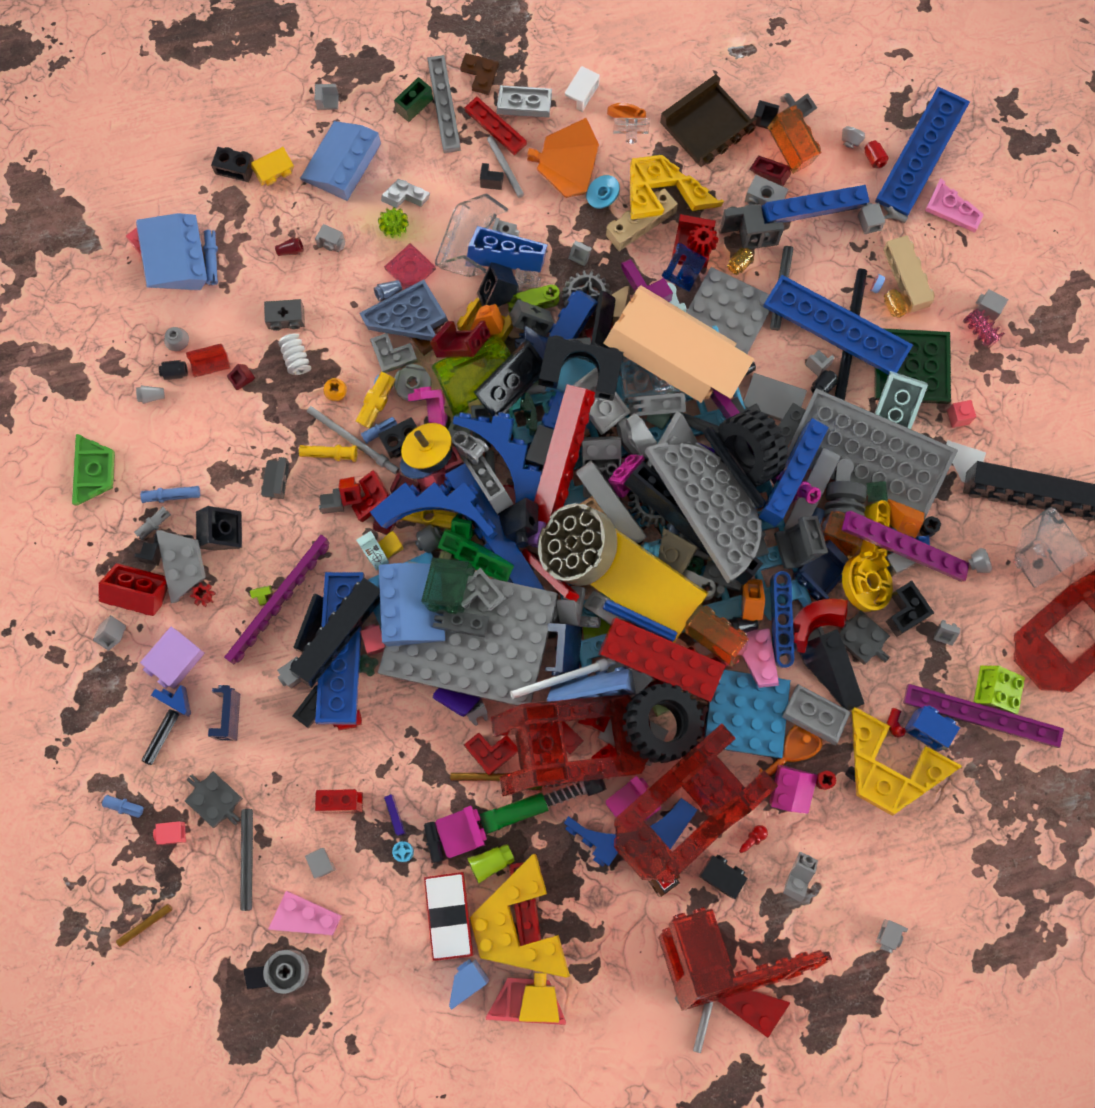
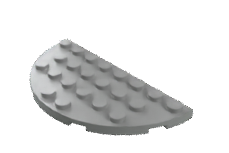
M662 443L647 447L644 452L726 582L729 583L736 579L755 558L761 541V520H759L754 503L717 455L703 448L680 443V445Z

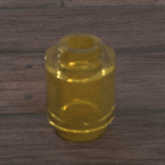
M740 248L729 260L728 269L735 275L742 273L753 262V252L749 248Z
M893 289L884 295V303L892 317L900 318L907 313L909 307L901 292Z

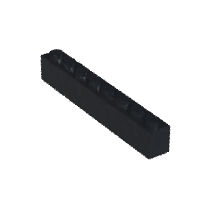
M642 461L624 485L710 557L661 477ZM755 557L736 580L742 585L746 584L763 563Z

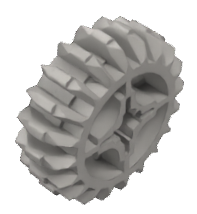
M585 270L583 275L577 272L576 278L571 276L569 281H566L565 287L562 290V300L565 301L564 306L567 307L569 296L576 292V290L583 291L586 294L589 290L588 295L598 302L600 293L594 290L592 286L597 288L599 292L602 290L611 295L610 285L606 283L605 278L600 279L599 273L593 276L592 271L590 275H586ZM597 308L592 314L594 317H596Z

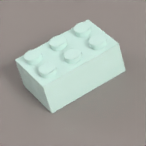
M890 371L874 414L911 429L928 384Z

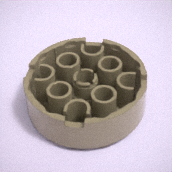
M575 503L559 508L549 517L551 520L547 526L541 530L538 541L540 562L545 571L555 579L576 586L591 584L607 572L617 552V533L615 527L605 514L587 505Z

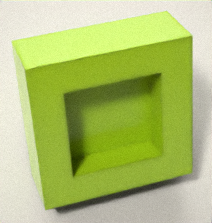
M271 585L250 590L251 598L257 597L260 606L265 605L269 601L268 594L273 593Z

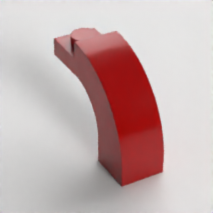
M818 600L805 606L796 615L793 622L794 643L797 644V652L805 653L809 636L816 628L827 625L844 628L848 613V600Z

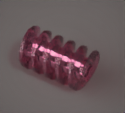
M978 307L966 316L963 322L965 324L969 323V329L975 328L972 333L974 335L979 334L977 339H984L982 345H989L987 347L989 348L998 342L1005 333L998 334L997 332L1000 327L993 328L995 321L988 323L991 316L984 317L983 315L986 310L979 312L980 307Z

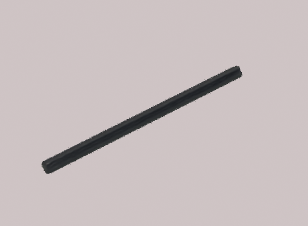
M859 268L856 274L850 311L860 316L867 270ZM843 350L835 397L845 401L853 355Z

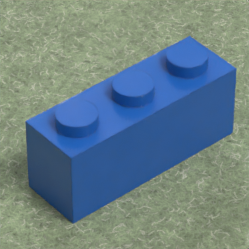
M576 290V292H573L568 298L569 303L567 307L560 311L558 315L559 320L550 329L549 336L557 335L566 340L577 339L597 308L598 302L583 291Z

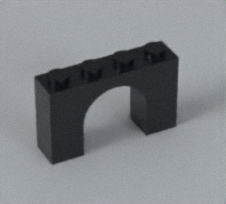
M557 335L548 336L538 385L557 389L562 366L572 358L581 357L591 361L598 371V381L594 397L613 401L624 352L612 347L608 349L594 343L590 345L584 344L576 339L570 341Z

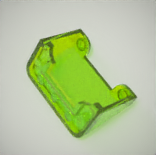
M500 337L489 338L474 357H446L432 365L433 373L440 389H442L453 417L460 415V412L467 413L469 409L468 403L478 399L473 392L511 355Z

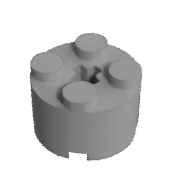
M286 949L278 951L265 963L263 970L264 980L277 993L286 994L293 992L305 984L309 975V964L306 956L297 950ZM283 969H290V974L283 972Z

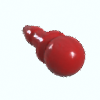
M763 825L755 826L752 832L748 834L749 838L742 844L739 852H746L754 844L759 845L760 841H764L768 836L767 828Z

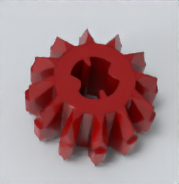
M704 224L701 228L696 225L694 230L689 232V237L687 238L689 249H694V254L701 252L700 254L704 255V252L710 255L711 250L716 249V244L719 240L716 237V230L712 231L711 226L705 228Z

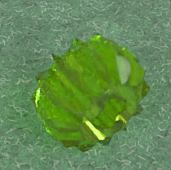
M386 207V213L381 212V217L378 218L379 229L381 232L383 231L385 236L390 234L391 238H394L397 234L401 237V232L406 233V227L409 226L408 216L406 213H403L401 208L396 210L393 207L392 210H389Z

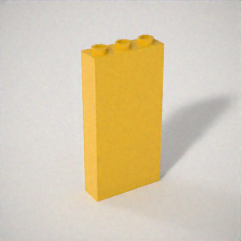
M615 528L617 533V552L607 572L590 585L615 603L676 631L677 636L673 641L675 642L709 593Z

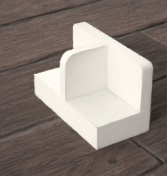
M583 66L578 70L565 91V96L577 101V110L584 111L599 86L600 75Z

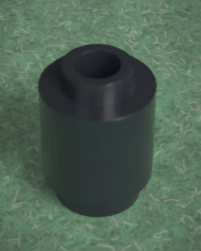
M181 360L164 361L159 366V375L164 380L182 379L183 376H188L187 364L185 361L181 362Z
M824 370L812 383V393H814L816 388L829 393L838 383L837 375L831 370Z

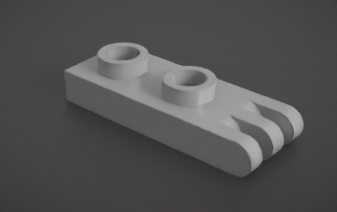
M685 393L633 397V401L641 400V404L634 405V409L641 408L642 412H634L638 416L676 413V411L686 412Z

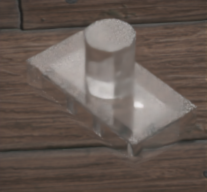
M614 118L613 134H626V142L634 144L637 142V134H649L650 118Z

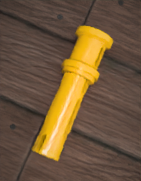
M340 444L335 445V447L300 445L299 457L357 461L358 450L356 445L352 447H342Z

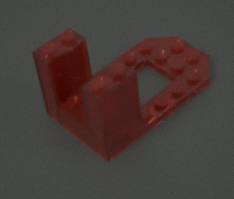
M1095 563L1014 633V662L1042 691L1070 693L1095 671V643L1075 661L1070 663L1044 635L1082 601L1095 612Z
M627 694L524 703L492 716L493 737L515 735L521 769L500 776L502 797L537 793L568 783L642 774L649 758L643 759L639 757V751L634 752L631 749L633 745L631 742L627 743L625 739L628 736L627 731L623 732L622 725L626 724V721L622 719L623 714L627 712L625 709L627 704L632 701L631 697ZM610 717L617 756L568 762L562 722Z
M722 723L614 819V827L616 828L614 848L642 880L672 882L725 830L753 811L778 787L765 770L743 786L717 755L736 739ZM683 787L708 818L679 846L671 851L645 819L679 788Z
M705 907L695 909L693 914L687 916L685 913L673 916V920L668 924L669 927L663 929V933L658 937L681 1011L801 976L803 971L810 969L814 971L832 960L829 951L822 952L818 950L809 955L808 952H802L795 955L790 961L786 957L775 961L776 965L768 966V963L756 966L755 971L749 972L748 969L734 974L713 909L706 910Z

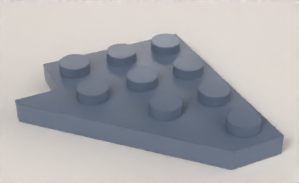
M425 280L359 313L368 330L430 341L436 335L433 329L448 321L447 316Z

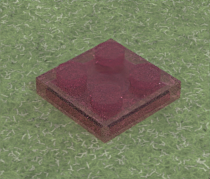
M411 243L384 266L385 270L395 280H399L405 289L425 280L436 270L435 265Z

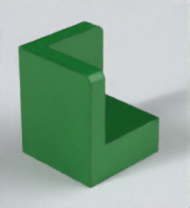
M458 513L452 519L451 531L470 540L475 534L472 528V521L462 519L463 514Z

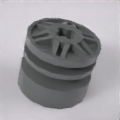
M851 481L828 483L825 498L830 502H827L824 506L826 509L824 511V518L831 522L843 524L847 511H853L865 517L864 512L866 508L862 503L866 501L867 487Z

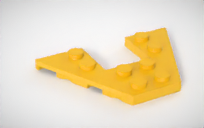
M663 155L632 158L630 162L631 220L663 214L664 208L651 188L676 185L692 211L722 207L724 201L722 199L717 200L709 194V189L701 186L690 175L685 176L679 171L680 168Z
M856 707L852 709L856 796L892 816L962 767L960 764L925 746L910 778L901 775L875 760L890 726Z
M536 854L531 855L469 918L481 959L567 978L570 977L559 935L520 946L511 914L510 905L547 894Z

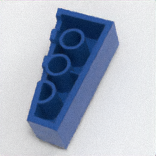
M477 226L468 245L466 264L489 267L490 263L494 262L514 270L541 272L548 244Z

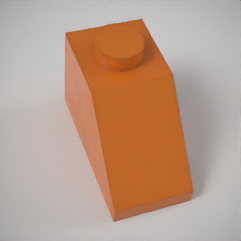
M485 305L479 308L470 330H473L480 321H485L490 335L501 333L505 320L497 305Z
M888 499L887 502L891 509L890 525L898 532L916 538L924 522L925 513Z
M750 579L746 584L742 585V618L750 621L762 620L765 607L763 581L761 579Z

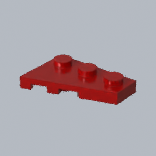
M726 982L715 999L767 1038L790 1005L788 1001Z

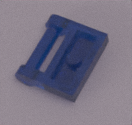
M678 243L675 247L676 252L661 276L690 292L707 258L690 250L684 244ZM683 254L687 258L678 275L675 276L673 271Z

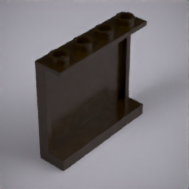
M717 74L661 113L660 123L700 167L710 164L717 155L725 153L729 146L737 144L744 135L751 134L756 128L757 117L750 119L719 85L721 78Z

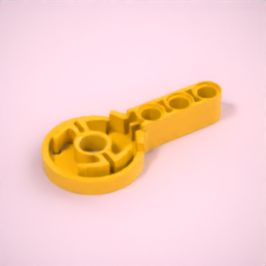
M880 500L865 507V517L889 527L891 509L888 502ZM863 539L861 541L860 554L850 558L843 568L842 584L844 592L853 606L864 612H873L883 609L890 602L893 593V582L887 568L890 563L885 558L887 557V550ZM867 577L870 580L871 587L867 583Z

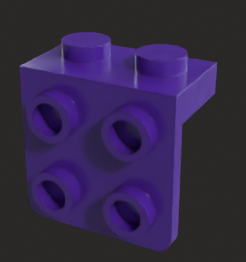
M438 688L433 693V699L462 717H465L482 699Z

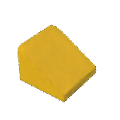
M394 531L378 542L387 559L404 550Z

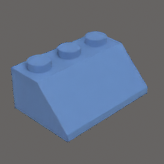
M469 958L457 967L459 972L454 976L449 1003L451 1010L489 982V978L476 959L471 961Z

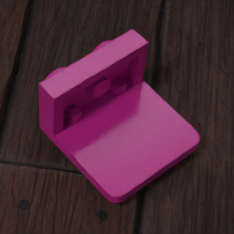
M431 387L414 389V393L408 394V401L426 400L429 423H438L446 427L447 414L444 412L445 396L442 393V389L432 390Z
M637 776L605 802L623 828L629 833L661 809L659 804L662 803L655 793L651 795L647 790L649 785L642 777L639 779Z
M472 806L437 819L435 822L448 858L485 846L484 841L487 840L484 828H479L477 821L481 819L478 810H473Z

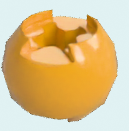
M332 378L324 384L323 392L329 400L340 401L346 395L347 386L342 380Z

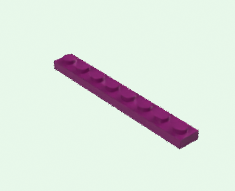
M853 511L846 512L842 531L960 582L966 581L969 562Z
M323 535L317 538L224 656L225 659L235 665L236 662L239 663L244 658V652L248 647H252L255 644L257 635L268 627V621L272 616H276L280 612L283 602L291 598L294 588L302 584L305 580V574L316 566V560L320 555H324L328 551L330 543Z
M912 684L907 685L903 704L916 708L932 706L939 711L938 714L1051 747L1060 748L1064 728Z

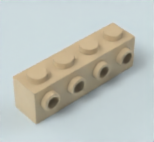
M665 188L660 192H654L664 208L662 215L631 220V211L628 210L617 221L613 220L608 224L606 236L618 251H621L676 213L678 204Z

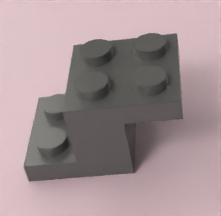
M749 204L745 207H729L724 209L720 229L721 233L739 231L742 249L749 250L779 245L784 225L783 222L777 223L775 221L764 224L761 204Z

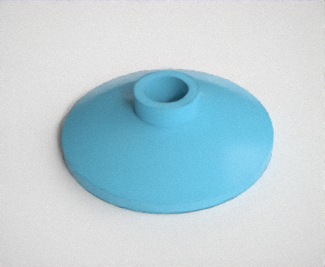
M610 175L596 178L589 185L586 193L588 203L597 209L610 206L619 195V182Z

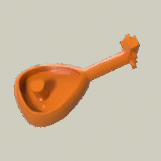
M794 725L785 737L783 757L778 758L765 771L760 768V778L772 784L773 781L770 777L777 771L778 765L783 766L786 762H798L812 758L821 750L823 745L822 739Z

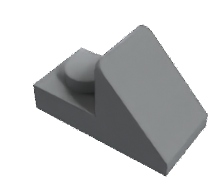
M570 586L580 597L577 601L569 600L564 596L563 600H557L560 624L580 626L586 589L580 586Z

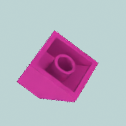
M778 765L769 800L770 806L789 812L808 814L818 775Z

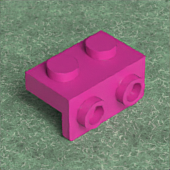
M630 454L608 479L618 497L624 498L630 491L624 483L642 461L645 460L643 456Z

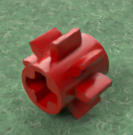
M200 582L198 587H192L194 591L190 597L196 599L194 601L195 605L198 606L202 603L204 607H207V603L214 602L212 597L216 593L210 591L212 588L210 584L204 587Z

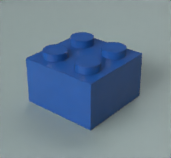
M923 706L914 711L905 726L906 732L937 752L949 748L960 727L955 725L956 722L949 717L944 718L939 715V711L934 707Z

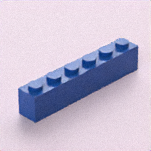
M866 185L766 202L761 206L764 224L772 221L784 223L860 209L870 201Z
M813 418L806 424L787 463H785L784 470L780 473L759 515L760 519L774 527L783 520L829 427Z

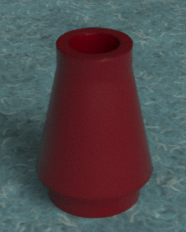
M292 237L276 245L275 251L278 256L300 255L304 248L299 237Z

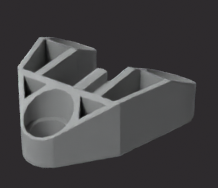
M634 413L628 419L624 417L617 423V435L621 438L622 447L629 454L641 455L645 458L644 462H647L649 458L644 451L647 447L656 445L657 442L643 420Z

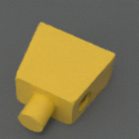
M534 973V985L525 986L519 1021L559 1023L555 986L546 985L547 973Z

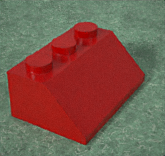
M116 563L99 582V602L154 616L161 608L168 589L166 577Z

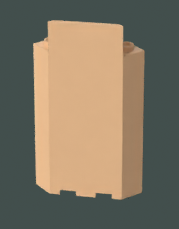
M641 285L603 343L610 348H617L619 351L624 352L623 356L702 403L704 398L709 399L713 392L711 387L731 399L754 361V358L735 347L737 343Z

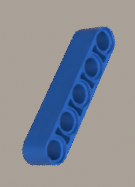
M780 571L773 574L770 578L772 646L776 666L787 668L794 663L791 576L785 571ZM778 575L782 576L785 580L783 586H780L776 581ZM779 595L784 596V605H780L777 602V597ZM780 614L786 617V623L784 625H781L778 622V617ZM781 634L787 637V642L784 645L779 642ZM781 654H785L788 657L786 664L780 662Z

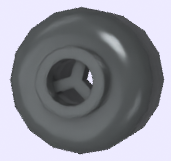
M428 525L417 532L415 544L420 551L424 550L427 553H431L438 549L443 532L438 526Z

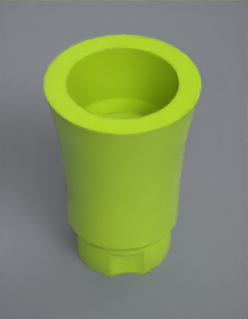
M507 844L467 858L478 884L506 868L507 865L515 862Z

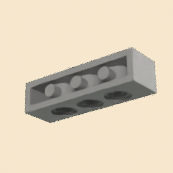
M460 455L497 514L513 505L512 500L483 455L478 458L477 464Z

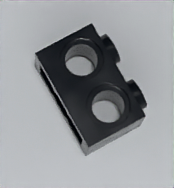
M217 147L211 166L216 175L249 182L253 172L251 162L254 159L250 153L245 151L238 152L229 147Z
M412 417L378 434L390 459L402 456L401 449L406 435L417 428ZM392 441L398 442L394 447L389 446Z

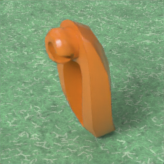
M615 103L607 108L608 115L625 123L636 124L646 119V111L633 104Z

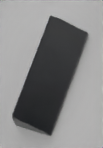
M602 290L599 294L591 344H598L608 349V346L603 343L611 331L616 299Z
M314 593L294 644V649L303 653L306 644L314 640L317 631L322 626L323 597Z

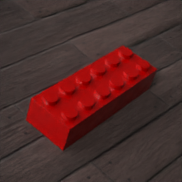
M613 618L598 653L602 657L662 683H670L672 687L678 685L682 687L681 691L687 690L691 695L706 702H711L726 666L723 663L619 618Z

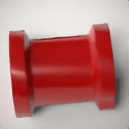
M824 771L818 774L816 786L819 789L827 790L835 786L836 776L833 772ZM828 777L829 780L827 781V783L823 784L822 781L824 780V778Z

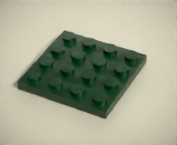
M885 329L913 344L897 373L928 384L921 403L950 404V332ZM875 368L874 400H880L889 376Z

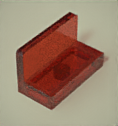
M223 344L186 352V357L190 361L194 377L231 368L228 354Z

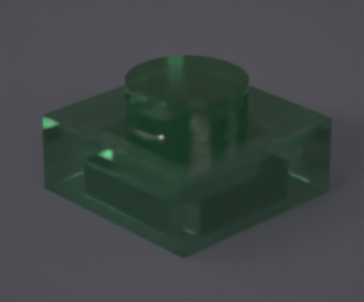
M886 481L866 483L868 502L888 500Z

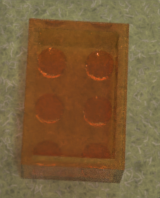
M796 105L778 113L767 127L793 174L811 165L822 153L820 144L815 141L810 126L806 125L803 113Z
M831 511L821 525L824 540H831L850 559L862 546L863 539L842 531L845 514L840 511Z
M700 604L686 621L685 633L731 667H734L747 650L748 635L741 629L736 630L733 628L731 623L724 617L719 618L716 616L714 610L709 606L704 607Z

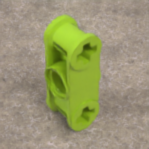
M552 284L519 292L508 303L509 313L511 312L517 300L543 309L555 307L560 301L559 288Z

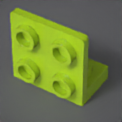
M980 666L973 702L985 706H995L1007 712L1018 714L1025 677L1001 666Z

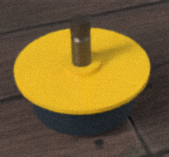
M427 423L415 428L403 442L401 449L403 460L408 466L425 473H432L442 469L452 456L450 432L446 427L438 423Z

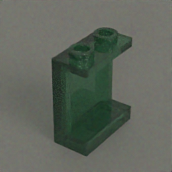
M432 558L421 602L427 607V610L432 612L443 610L449 614L464 613L465 608L462 606V600L468 576H474L475 568L469 561Z

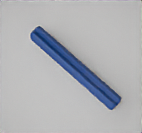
M606 600L604 603V610L673 642L677 636L676 631L611 600Z

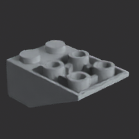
M620 436L584 437L582 442V467L592 461L609 483L608 479L621 466ZM583 484V497H591L592 495Z

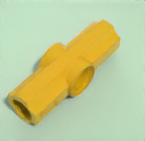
M384 372L379 374L373 388L367 392L364 398V405L355 420L357 423L366 428H371L378 413L384 409L388 401L387 396L396 381L395 378Z
M424 510L405 516L400 520L451 530L452 519L458 513L443 510ZM427 514H434L432 519H424Z

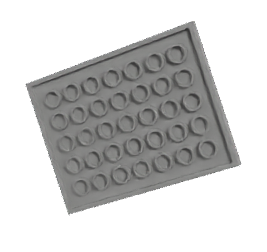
M442 568L444 609L488 616L489 621L485 638L445 631L446 641L389 647L385 645L378 674L530 709L534 692L512 699L510 692L537 683L549 635L548 623H552L558 593L489 578L506 599L490 611L482 600L477 597L463 609L450 592L472 574Z

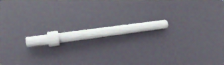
M603 658L597 660L594 664L513 690L510 694L512 699L596 671L608 670V667L619 663Z

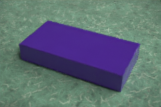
M394 795L385 796L384 799L395 834L398 836L406 834Z

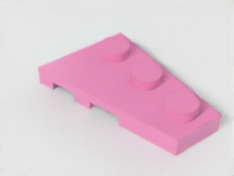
M940 178L925 211L975 233L984 214L970 202L964 201L957 195L958 192L954 189L951 190L945 185V181Z
M770 629L753 630L738 636L730 634L733 642L741 651V657L744 658L758 688L778 686L779 681Z
M286 891L268 930L334 935L342 915Z

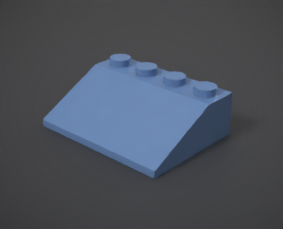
M334 121L300 179L348 201L381 145L379 133L363 125Z
M176 213L136 220L146 287L201 290L207 281L196 215Z
M393 563L379 565L382 643L389 647L446 641L445 630L432 627L433 623H441L434 620L435 615L443 616V614L436 613L437 608L444 609L441 564Z
M626 667L615 668V672L607 673V670L595 672L596 675L588 677L587 674L577 679L551 686L547 703L561 709L636 695L633 673L630 669H626Z

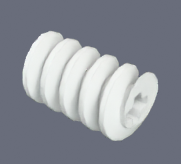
M296 333L285 335L278 342L285 365L288 367L287 371L291 375H301L312 369L310 365H307L309 360L304 359L307 357V354L303 352L305 350L304 346L301 345L303 342L301 339H298L300 335Z

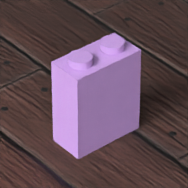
M171 626L140 663L144 666L143 671L151 677L153 675L159 678L157 682L167 689L169 686L175 689L205 652Z

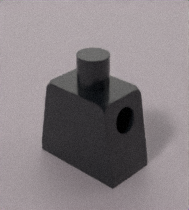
M525 497L498 513L504 536L517 543L519 548L527 547L529 545L528 538L538 532V504Z

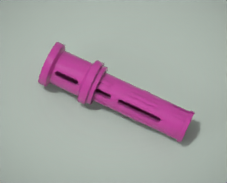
M802 481L796 495L800 498H805L809 504H814L820 499L821 491L817 487H811L807 481Z

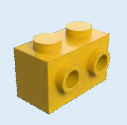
M281 147L251 162V168L261 186L265 184L269 186L275 183L277 178L281 176L285 178L291 175L294 164L285 148Z

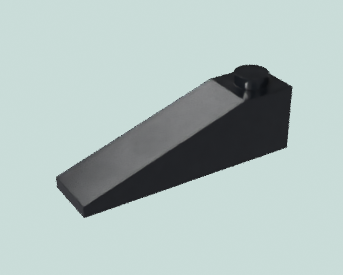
M836 629L808 641L805 653L799 652L803 663L813 672L818 681L829 690L841 707L849 711L854 707L865 704L838 630Z

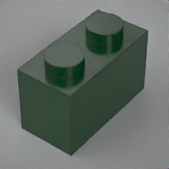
M418 77L394 99L396 112L406 121L410 122L433 100L432 88Z

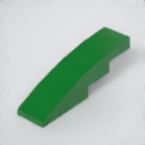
M445 529L438 545L439 549L454 554L455 559L472 565L471 569L477 571L481 568L486 575L500 581L507 582L514 567L513 564L499 555L448 529Z

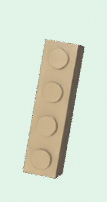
M908 235L887 241L883 251L909 313L930 307L935 298L934 291L928 285V277L926 273H923L921 260L915 254L913 242L910 241Z

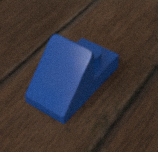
M180 685L174 695L165 689H162V691L155 689L151 694L154 698L190 717L191 710L186 687Z

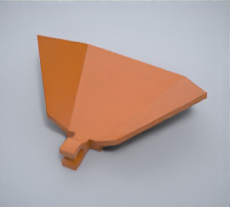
M584 118L546 136L542 153L529 148L527 161L538 162L537 171L565 198L583 195L588 190L599 143L587 118Z

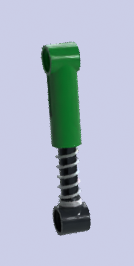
M600 770L581 777L582 780H579L576 784L566 785L565 788H559L557 791L553 790L552 793H546L544 796L540 792L498 809H492L479 814L482 828H484L485 834L547 812L550 806H556L557 803L562 804L563 801H569L571 798L575 799L576 796L580 795L582 797L585 794L592 796L607 790Z

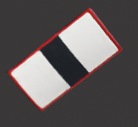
M464 872L424 877L433 961L473 956Z

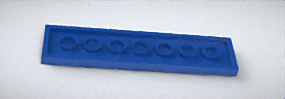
M938 86L875 200L876 203L888 208L892 206L895 211L906 216L909 215L970 101Z
M781 275L763 305L764 308L888 375L890 371L898 372L913 344L784 275Z
M325 572L321 627H324L328 622L329 616L340 608L341 601L352 593L354 585L358 581L361 582L364 578V572ZM362 626L318 680L316 724H356L361 648L360 631Z

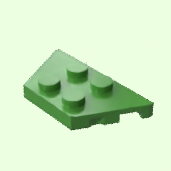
M76 434L72 495V504L74 506H78L112 489L114 481L115 452L79 434Z

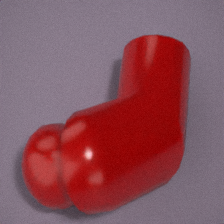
M892 708L887 725L890 726L889 730L894 737H903L906 730L898 722L902 711Z

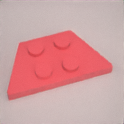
M508 977L489 1010L486 1020L523 1022L519 1021L525 986L534 985V979ZM547 980L546 985L551 986L550 981ZM557 1000L558 1013H559V1023H556V1022H527V1023H543V1024L566 1025V1020H565V1018H564V1015H563V1013H562V1010H561L560 1005H559L558 1000Z

